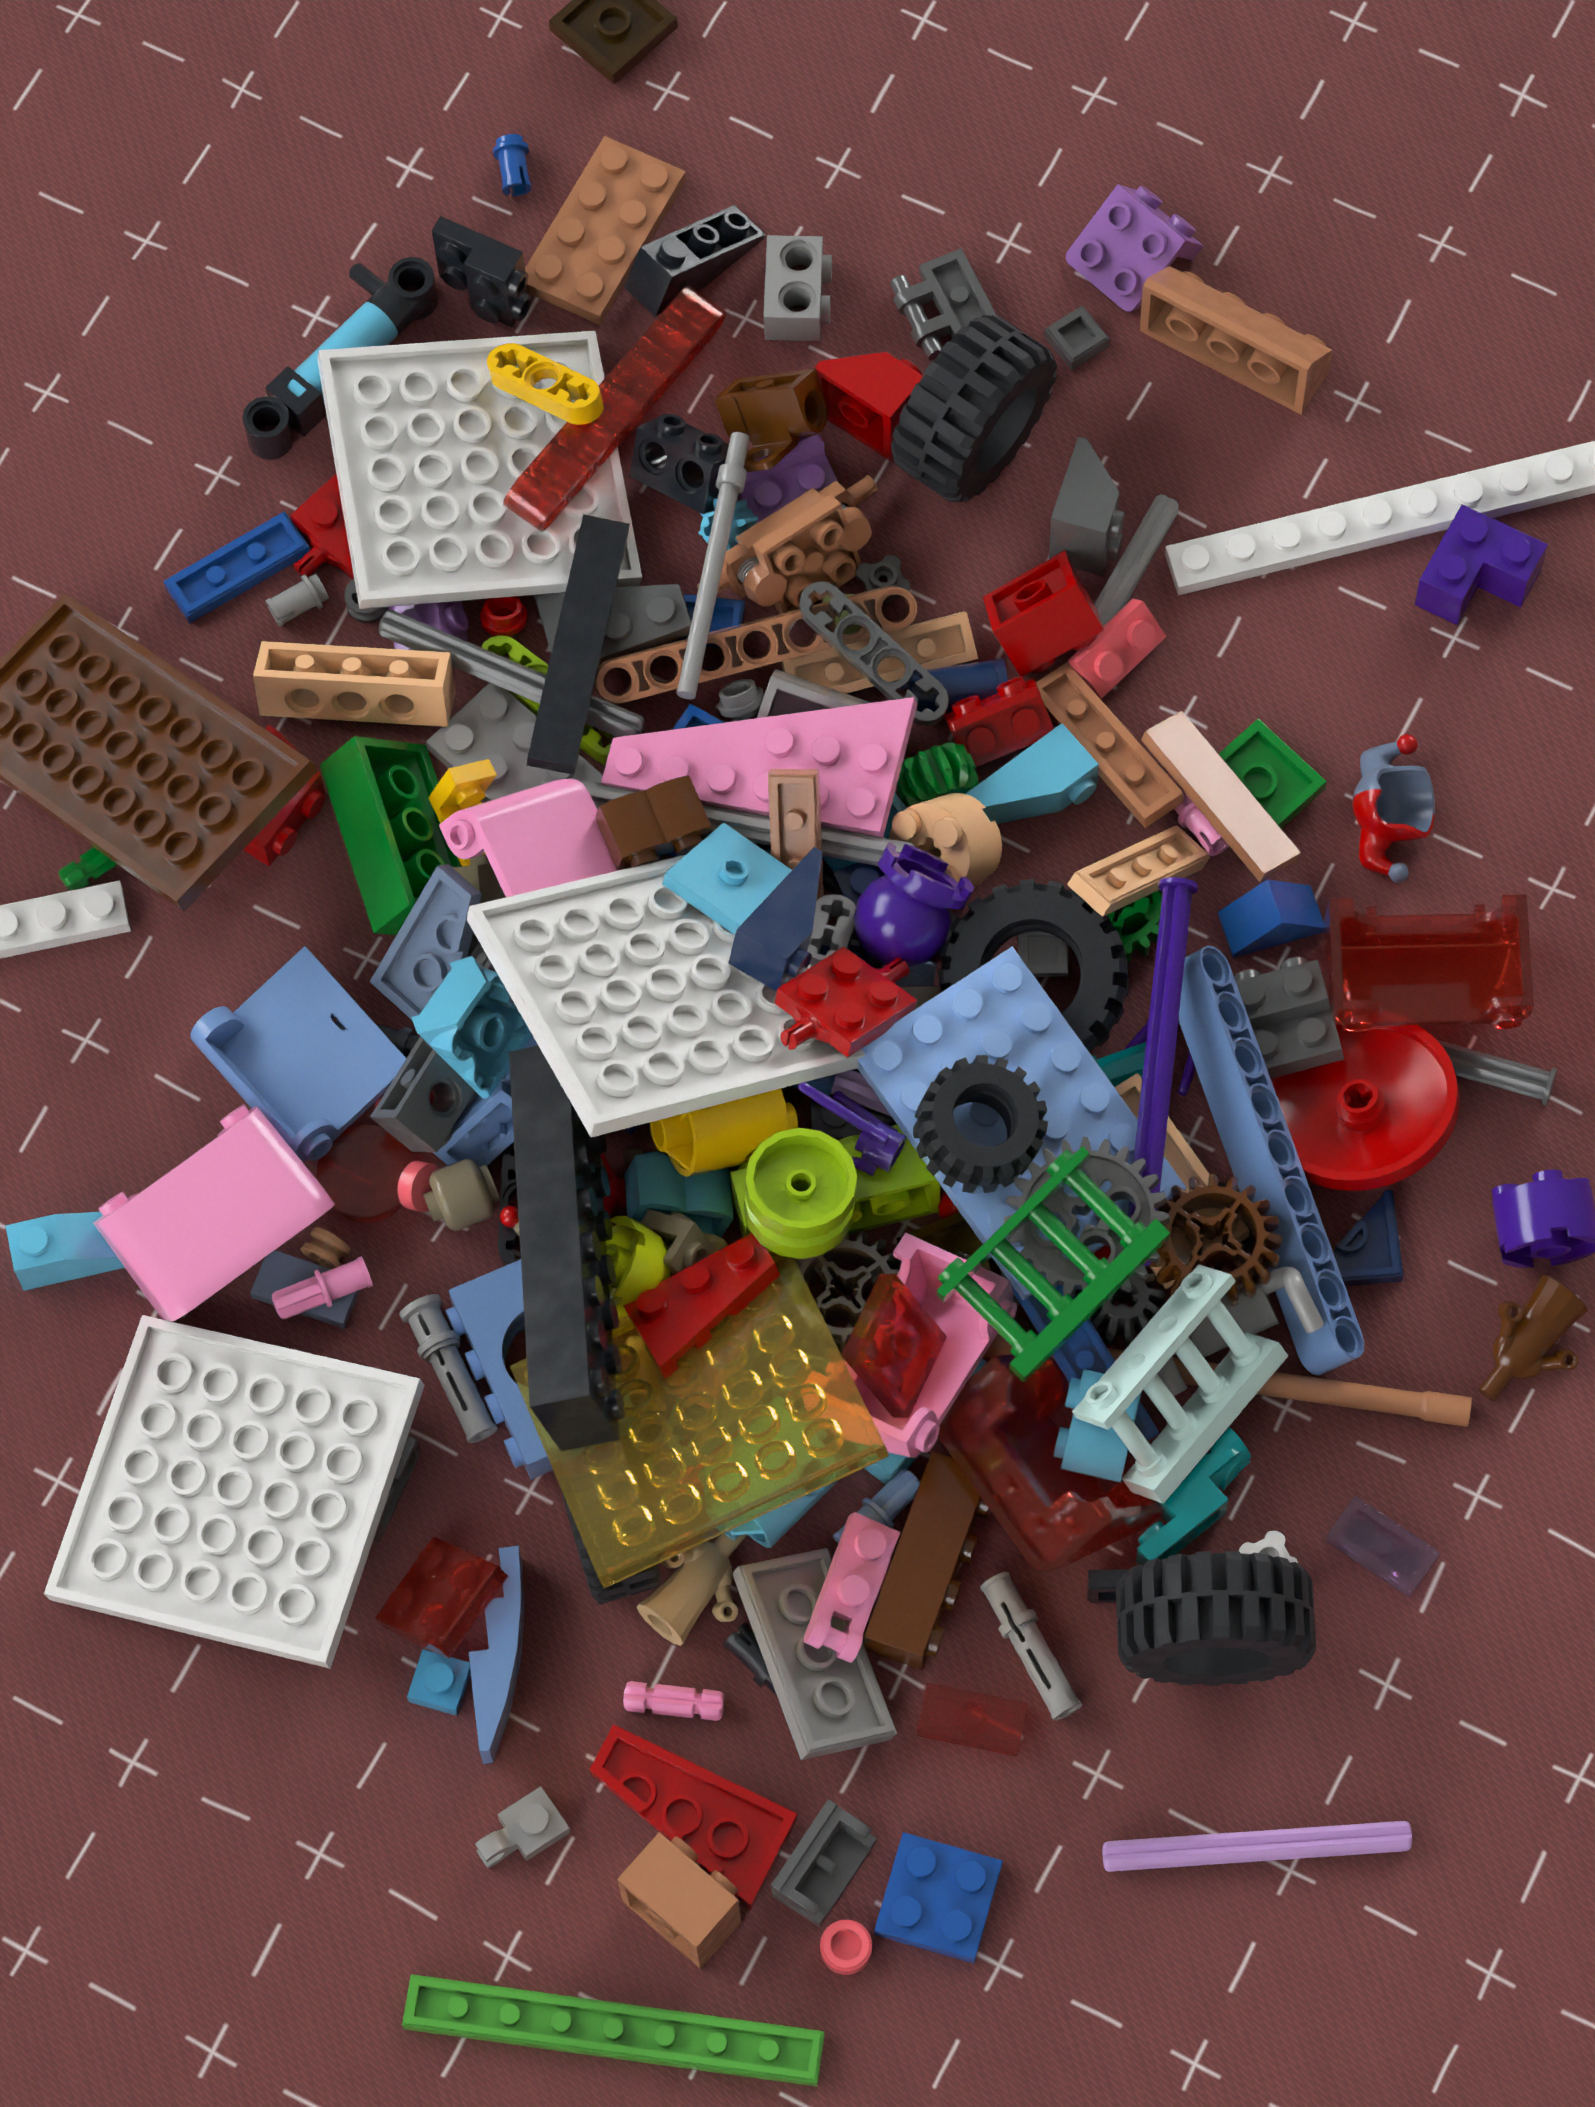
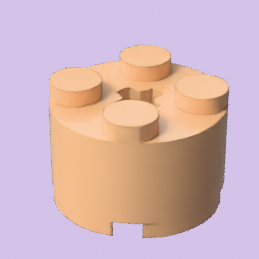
M951 793L912 805L897 813L892 821L889 839L912 843L916 848L942 859L949 864L945 873L954 878L958 883L961 877L966 876L974 887L982 884L988 875L993 874L998 867L1002 853L1001 834L996 822H990L982 810L986 807L979 800L967 794Z

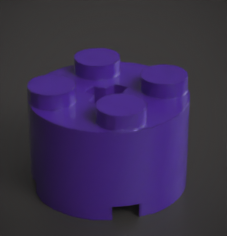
M1544 1170L1532 1175L1533 1182L1522 1185L1504 1184L1491 1190L1499 1249L1504 1264L1518 1268H1534L1533 1258H1550L1551 1266L1578 1261L1595 1253V1203L1589 1179H1563L1561 1170Z

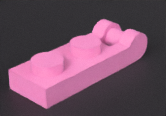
M853 1512L848 1516L806 1629L804 1643L817 1649L823 1645L836 1651L837 1658L849 1663L854 1661L862 1645L863 1633L900 1535L899 1531L857 1512ZM832 1616L846 1622L843 1632L831 1627Z

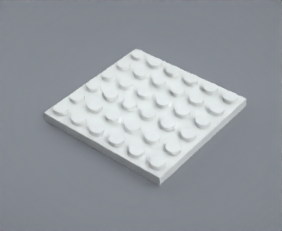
M596 331L319 350L317 361L359 609L564 592L568 583L583 514L630 524L617 587L640 586L642 573ZM516 343L594 380L599 386L604 404L602 414L596 420L587 424H571L497 388L492 383L487 366L489 353L502 344ZM551 378L540 380L534 385V388H549L557 380Z
M685 855L469 906L467 921L590 1137L859 1068L857 1059L865 1056L864 1051L860 1049L847 1058L830 1044L815 1038H809L794 1050H789V1045L786 1047L783 1045L780 1038L781 1032L796 1024V1021L774 1003L776 997L775 990L728 964L735 934L726 930L719 923L662 885L665 873Z
M142 1315L44 1595L52 1601L331 1669L425 1385L420 1378Z

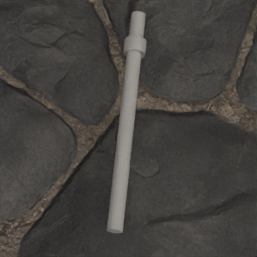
M733 432L731 434L725 464L719 467L716 480L719 494L676 693L684 699H694L696 697L737 496L744 491L747 471L744 469V463L750 437L741 432Z

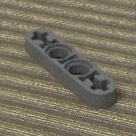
M819 581L810 584L804 589L799 605L801 617L818 635L889 700L903 699L898 692L908 686L913 675H917L920 680L915 682V688L924 696H928L931 692L937 695L935 706L938 710L933 712L927 708L921 713L916 709L913 721L918 725L929 726L943 719L947 712L949 698L946 689L937 679L837 587L828 582ZM814 595L819 599L824 598L826 595L831 597L829 608L837 617L840 618L843 610L850 614L840 620L834 633L827 629L833 625L831 617L823 611L818 612L816 615L811 613L813 602L810 598ZM853 625L866 628L870 634V642L860 650L848 648L842 639L845 629ZM885 658H897L904 664L906 671L902 679L897 682H886L879 676L877 668ZM908 689L904 698L915 697L918 706V698Z

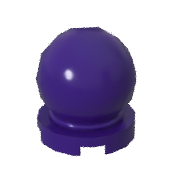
M888 842L877 863L886 875L872 880L860 895L853 917L855 935L865 952L882 965L886 966L895 958H901V963L905 961L910 968L928 962L943 947L952 923L949 908L964 909L974 886L966 876L961 877L958 883L954 878L947 875L945 871L949 864L942 859L908 844L904 845L901 852L895 851L897 847L892 842Z

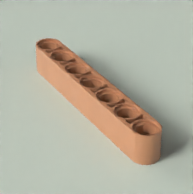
M895 585L846 596L885 633L899 631L908 627L915 620L917 614V602L914 596L906 589ZM898 594L906 602L905 614L896 621H888L882 614L883 601L890 595ZM830 601L813 605L811 613L816 615L818 612L823 611L833 619V625L827 629L834 633L837 627L835 624L836 615L829 608ZM800 609L709 632L707 643H714L720 647L722 660L713 669L701 668L698 683L833 647L815 631L811 641L805 645H796L791 641L789 637L790 626L794 621L803 619ZM858 626L853 632L843 633L842 635L844 644L870 638L869 632L862 626ZM753 631H761L768 638V648L759 657L747 656L743 650L744 638ZM688 638L604 661L598 667L595 680L598 692L609 702L625 703L677 689ZM667 655L674 659L676 672L671 679L660 682L652 678L650 666L655 658ZM620 667L629 673L630 684L624 692L613 694L605 689L603 679L609 670Z

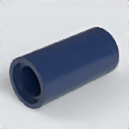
M1004 659L927 669L947 691L949 701L945 715L953 712L951 706L956 702L974 695H978L979 699L983 700L997 694L996 687L1008 681ZM913 675L909 683V690L918 698L917 711L922 713L928 708L935 712L938 710L935 706L937 695L933 692L928 696L922 695L915 688V682L920 680L917 675Z

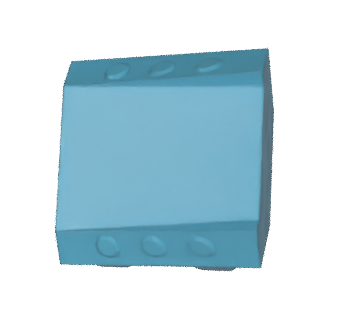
M473 956L449 963L452 968L421 1013L411 1018L417 1033L484 1099L491 1096L509 1070V1052L523 1049L533 1035L497 972L483 968Z

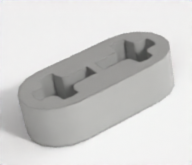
M831 894L817 900L813 932L808 947V952L812 954L811 967L843 946L849 950L855 931L853 917L856 910L855 904L849 898ZM831 916L838 917L836 927L827 925ZM822 945L830 946L827 955L819 954Z

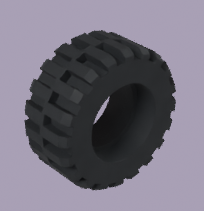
M982 315L971 320L967 327L963 326L955 334V337L943 346L934 362L931 361L924 371L925 374L919 384H916L912 390L911 398L907 405L902 409L899 416L900 422L895 427L893 433L895 440L891 443L892 455L897 466L950 502H967L972 500L974 495H980L986 490L989 483H993L1001 475L1004 467L1009 465L1015 458L1018 449L1022 444H1025L1030 436L1035 423H1038L1045 403L1049 401L1052 393L1051 387L1057 377L1055 372L1057 363L1051 350L998 315Z
M1035 879L1020 880V885L1007 888L1006 884H1002L992 888L993 894L983 900L978 896L967 905L969 911L963 918H956L950 927L952 934L949 941L944 943L941 950L942 967L938 974L939 986L942 992L992 960L996 951L1011 938L1023 933L1036 931L1052 934L1063 940L1073 950L1078 959L1081 973L1078 992L1072 1003L1061 1014L1088 1052L1097 1045L1101 1047L1110 1037L1109 1032L1114 1024H1118L1124 1012L1123 1004L1125 997H1128L1129 990L1126 954L1119 934L1114 929L1110 918L1107 915L1102 917L1076 892L1065 889L1064 884L1050 880L1048 885L1036 884Z
M1211 1551L1196 1552V1554L1192 1555L1177 1554L1171 1555L1167 1559L1146 1561L1143 1566L1136 1565L1130 1568L1128 1573H1124L1116 1586L1118 1657L1130 1673H1135L1136 1676L1143 1679L1152 1678L1155 1682L1178 1683V1685L1189 1686L1193 1684L1220 1686V1684L1230 1683L1238 1685L1248 1684L1249 1681L1256 1680L1262 1682L1272 1680L1275 1676L1290 1675L1294 1673L1295 1669L1301 1670L1310 1662L1316 1651L1313 1581L1300 1564L1296 1562L1290 1563L1287 1558L1279 1556L1268 1557L1267 1554L1255 1552L1243 1554L1240 1551H1225V1553H1211Z

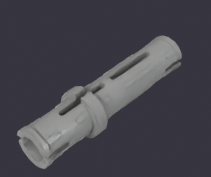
M1002 1572L985 1581L980 1586V1589L986 1595L1002 1624L998 1630L1004 1639H1010L1030 1678L1033 1680L1049 1709L1053 1721L1063 1719L1077 1711L1082 1706V1703L1076 1697L1057 1659L1054 1657L1036 1625V1622L1039 1620L1034 1609L1026 1607L1011 1580L1010 1573Z

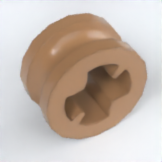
M314 1227L310 1233L312 1241L310 1243L305 1242L300 1248L301 1252L312 1262L329 1269L341 1266L340 1258L348 1257L351 1253V1248L343 1240L318 1227Z

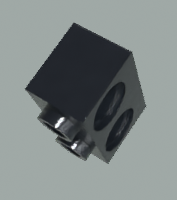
M665 413L637 427L629 477L705 514L714 509L713 501L718 498L719 489L716 487L719 467L725 464L729 444L723 442L722 438L715 434L705 433L687 424L680 416Z

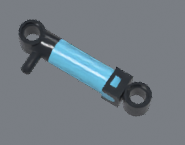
M416 257L403 258L392 266L386 283L362 263H356L351 267L349 277L372 296L295 370L287 366L265 387L267 396L254 399L244 409L242 420L249 448L256 456L269 460L281 458L293 446L294 435L292 428L305 437L326 416L317 361L319 350L389 345L414 320L424 319L433 313L437 307L438 294L433 269L428 262ZM411 286L422 287L413 292L405 291V289ZM266 425L277 426L272 431H260Z

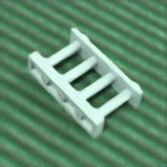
M1198 1264L1183 1279L1180 1287L1100 1380L1088 1389L1085 1397L1072 1411L1077 1419L1107 1430L1111 1427L1114 1429L1136 1459L1135 1464L1123 1476L1122 1480L1131 1492L1164 1504L1288 1357V1354L1279 1342L1248 1332L1244 1334L1220 1299L1236 1282L1231 1274ZM1206 1316L1230 1348L1229 1353L1214 1371L1189 1338L1190 1334ZM1174 1353H1176L1199 1385L1198 1390L1183 1407L1180 1406L1157 1374ZM1142 1390L1146 1392L1167 1421V1426L1151 1445L1125 1411Z

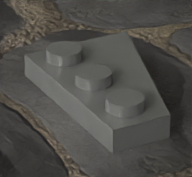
M679 584L616 587L599 666L610 658L660 646L689 635L692 619L684 593ZM565 591L534 595L551 652Z

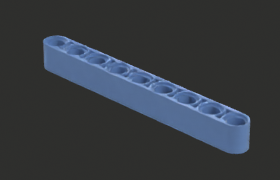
M1208 945L1185 957L1178 1020L1234 1177L1238 1179L1237 1185L1240 1193L1249 1185H1253L1256 1188V1193L1252 1203L1261 1199H1267L1270 1202V1209L1265 1216H1277L1279 1219V1227L1272 1232L1282 1236L1281 1248L1272 1250L1279 1255V1264L1277 1267L1267 1268V1270L1270 1272L1282 1267H1294L1301 1273L1304 1283L1324 1322V1326L1320 1329L1306 1333L1285 1288L1275 1291L1302 1365L1313 1375L1320 1376L1360 1357L1364 1352L1363 1335L1232 970L1223 953L1217 948Z

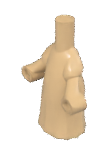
M722 1533L714 1543L698 1541L688 1545L687 1548L670 1547L662 1549L658 1554L661 1564L666 1568H678L648 1598L638 1604L639 1614L663 1638L679 1646L684 1644L691 1628L713 1594H715L717 1603L712 1608L715 1618L720 1622L735 1620L738 1615V1608L733 1603L729 1589L733 1580L729 1556L747 1534L740 1535L736 1540H732ZM670 1554L673 1557L672 1561L669 1559Z

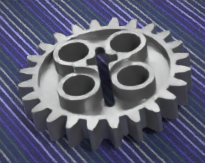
M1083 1137L1080 1148L1083 1146L1090 1153L1089 1161L1081 1170L1099 1188L1105 1181H1110L1112 1185L1106 1192V1195L1113 1202L1126 1199L1135 1204V1212L1130 1218L1135 1224L1141 1221L1147 1227L1155 1218L1162 1225L1170 1223L1168 1213L1155 1211L1156 1208L1168 1201L1165 1193H1150L1158 1185L1159 1178L1157 1174L1144 1178L1141 1177L1146 1168V1161L1143 1158L1129 1165L1127 1163L1130 1154L1128 1147L1124 1146L1113 1156L1111 1155L1108 1139L1103 1140L1098 1151H1092L1088 1137ZM1067 1140L1062 1141V1153L1067 1149L1073 1155L1077 1152H1073ZM1047 1148L1043 1149L1045 1165L1040 1167L1034 1162L1029 1164L1028 1170L1032 1175L1030 1181L1015 1177V1186L1022 1192V1196L1007 1197L1006 1202L1011 1208L1018 1210L1051 1178L1046 1170L1058 1157H1055ZM1063 1186L1044 1205L1077 1236L1080 1226L1076 1216L1078 1214L1087 1216L1091 1208L1080 1197L1067 1195L1064 1192ZM1094 1212L1098 1223L1097 1226L1087 1224L1079 1240L1086 1247L1094 1243L1107 1245L1111 1249L1107 1261L1111 1263L1124 1250L1119 1244L1121 1238ZM1009 1215V1216H1007V1217H1004V1223H1005L1012 1215ZM1030 1219L1008 1240L1013 1247H1024L1019 1253L1029 1263L1032 1262L1033 1266L1042 1275H1045L1046 1279L1055 1288L1059 1284L1063 1285L1064 1296L1068 1293L1073 1297L1076 1289L1083 1291L1088 1286L1083 1280L1085 1274L1070 1259H1064L1062 1257L1063 1252L1052 1241L1042 1239L1039 1236L1040 1229ZM1155 1252L1147 1261L1159 1263L1161 1260L1160 1255ZM1143 1265L1134 1273L1142 1279L1146 1280L1148 1278L1147 1271ZM1128 1279L1121 1287L1129 1293L1132 1289Z

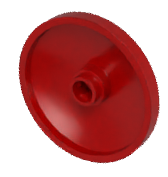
M1355 1013L1334 1017L1344 1060L1272 1078L1271 1082L1307 1181L1322 1187L1346 1191H1361L1388 1186L1413 1175L1426 1166L1449 1140L1458 1118L1460 1105L1459 1086L1455 1070L1443 1046L1430 1033L1410 1021L1379 1013Z

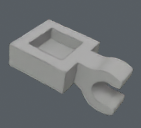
M540 1786L498 1814V1820L504 1828L486 1835L475 1843L478 1848L476 1852L487 1869L496 1865L517 1849H519L525 1860L528 1861L568 1835L570 1830Z

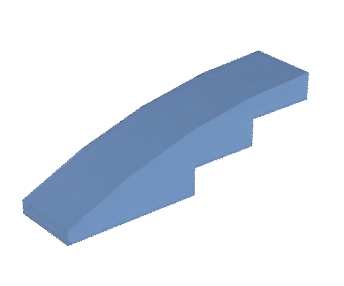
M534 1037L527 1042L524 1048L538 1046ZM510 1068L490 1097L483 1099L478 1094L475 1100L463 1110L454 1124V1130L449 1142L440 1148L438 1152H433L445 1164L450 1165L470 1158L478 1166L488 1165L514 1142Z
M519 1546L499 1548L504 1597L484 1600L489 1649L469 1652L478 1744L483 1764L494 1763L511 1713L521 1664L525 1604L523 1562Z

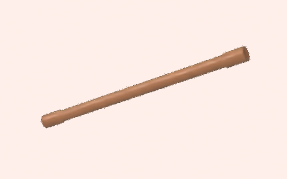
M998 1333L983 1358L1011 1362L1015 1356L1010 1352L1012 1346ZM1107 1348L1115 1361L1125 1351ZM1053 1356L1044 1363L1059 1366ZM1172 1357L1185 1384L1199 1386L1179 1358ZM1207 1362L1213 1371L1219 1365L1218 1363ZM1274 1372L1257 1393V1395L1418 1417L1428 1422L1468 1427L1472 1397L1432 1391L1414 1392Z

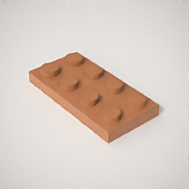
M604 136L525 267L529 275L527 282L529 294L601 325L624 287L640 247L650 243L685 184L686 171Z

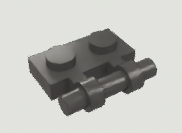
M962 248L919 265V275L923 281L921 283L911 286L905 275L897 276L890 282V286L895 294L893 302L901 315H906L913 329L910 333L917 348H923L930 361L935 360L943 348L939 341L941 337L950 334L953 339L963 326L967 327L970 321L976 317L996 315ZM933 300L940 315L928 319L922 305Z

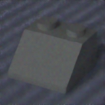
M1077 438L1051 516L1049 559L1065 550L1075 569L1104 576L1108 561H1117L1124 538V534L1121 531L1125 512L1118 511L1120 492L1088 439Z

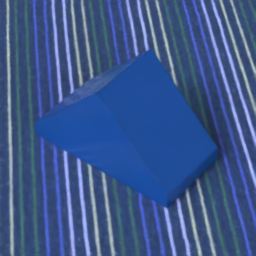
M1267 879L1218 911V918L1233 958L1326 931L1311 885Z

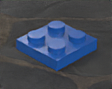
M903 1832L874 1929V1935L975 1964L1003 1860Z

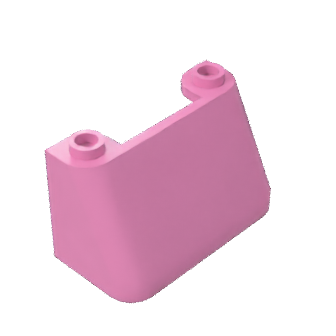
M577 779L554 780L475 805L452 814L439 825L449 848L457 857L472 859L485 852L506 897L619 871L614 864L596 822L595 816L598 810L587 788Z
M244 1104L239 1106L220 1120L224 1129L217 1135V1138L139 1194H134L127 1198L122 1191L98 1208L103 1216L93 1222V1224L162 1320L175 1321L181 1318L335 1205L322 1185L258 1107H253L248 1111Z
M905 1232L893 1251L894 1257L902 1261L901 1268L895 1279L888 1277L883 1284L887 1296L842 1367L839 1369L831 1365L826 1372L828 1379L814 1373L801 1392L809 1418L825 1431L829 1439L915 1458L921 1452H929L934 1446L939 1435V1425L998 1332L958 1292L946 1303L937 1296V1289L942 1285L937 1279L938 1276L958 1256ZM959 1257L964 1263L967 1261V1260H965V1259ZM981 1267L972 1278L1014 1319L1017 1304L1013 1302V1290L1010 1280Z

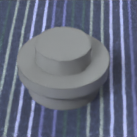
M752 679L736 680L727 684L719 691L720 702L718 708L724 717H732L737 721L745 720L759 712V707L765 694L762 688L756 687Z

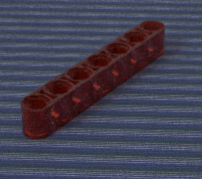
M687 285L600 383L599 389L604 404L602 414L596 420L587 424L576 425L566 422L514 482L504 498L503 505L540 532L547 530L714 337L724 322L727 312L690 285Z

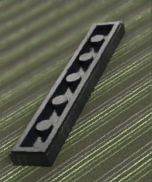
M583 514L527 756V766L571 775L575 773L629 534V523Z

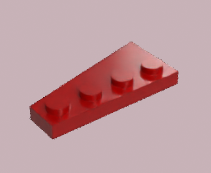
M613 1724L589 1769L590 1774L670 1842L676 1836L690 1846L699 1857L695 1862L709 1875L716 1870L725 1876L738 1890L734 1896L752 1910L798 1819L797 1813Z

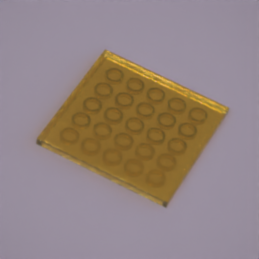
M767 1249L776 1264L780 1276L737 1315H727L710 1330L712 1338L699 1350L693 1346L676 1361L679 1368L666 1380L627 1315L619 1317L618 1329H613L612 1333L613 1344L617 1345L622 1361V1372L615 1375L616 1389L620 1390L625 1406V1418L618 1420L620 1440L560 1451L530 1408L527 1358L510 1366L604 1589L889 1457L882 1438L794 1258L779 1256Z

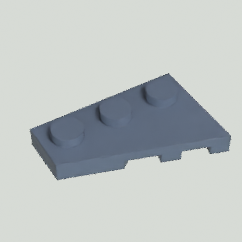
M449 864L436 867L369 981L411 1020V1017L421 1013L452 968L449 963L468 956L473 930L467 921L469 906L480 904L482 893Z

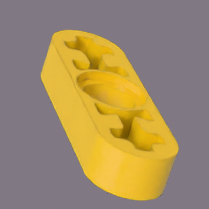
M516 343L502 344L494 348L487 357L492 383L497 388L571 424L582 425L596 420L603 412L604 404L600 389L594 380ZM547 378L557 380L549 388H534V385L540 380Z

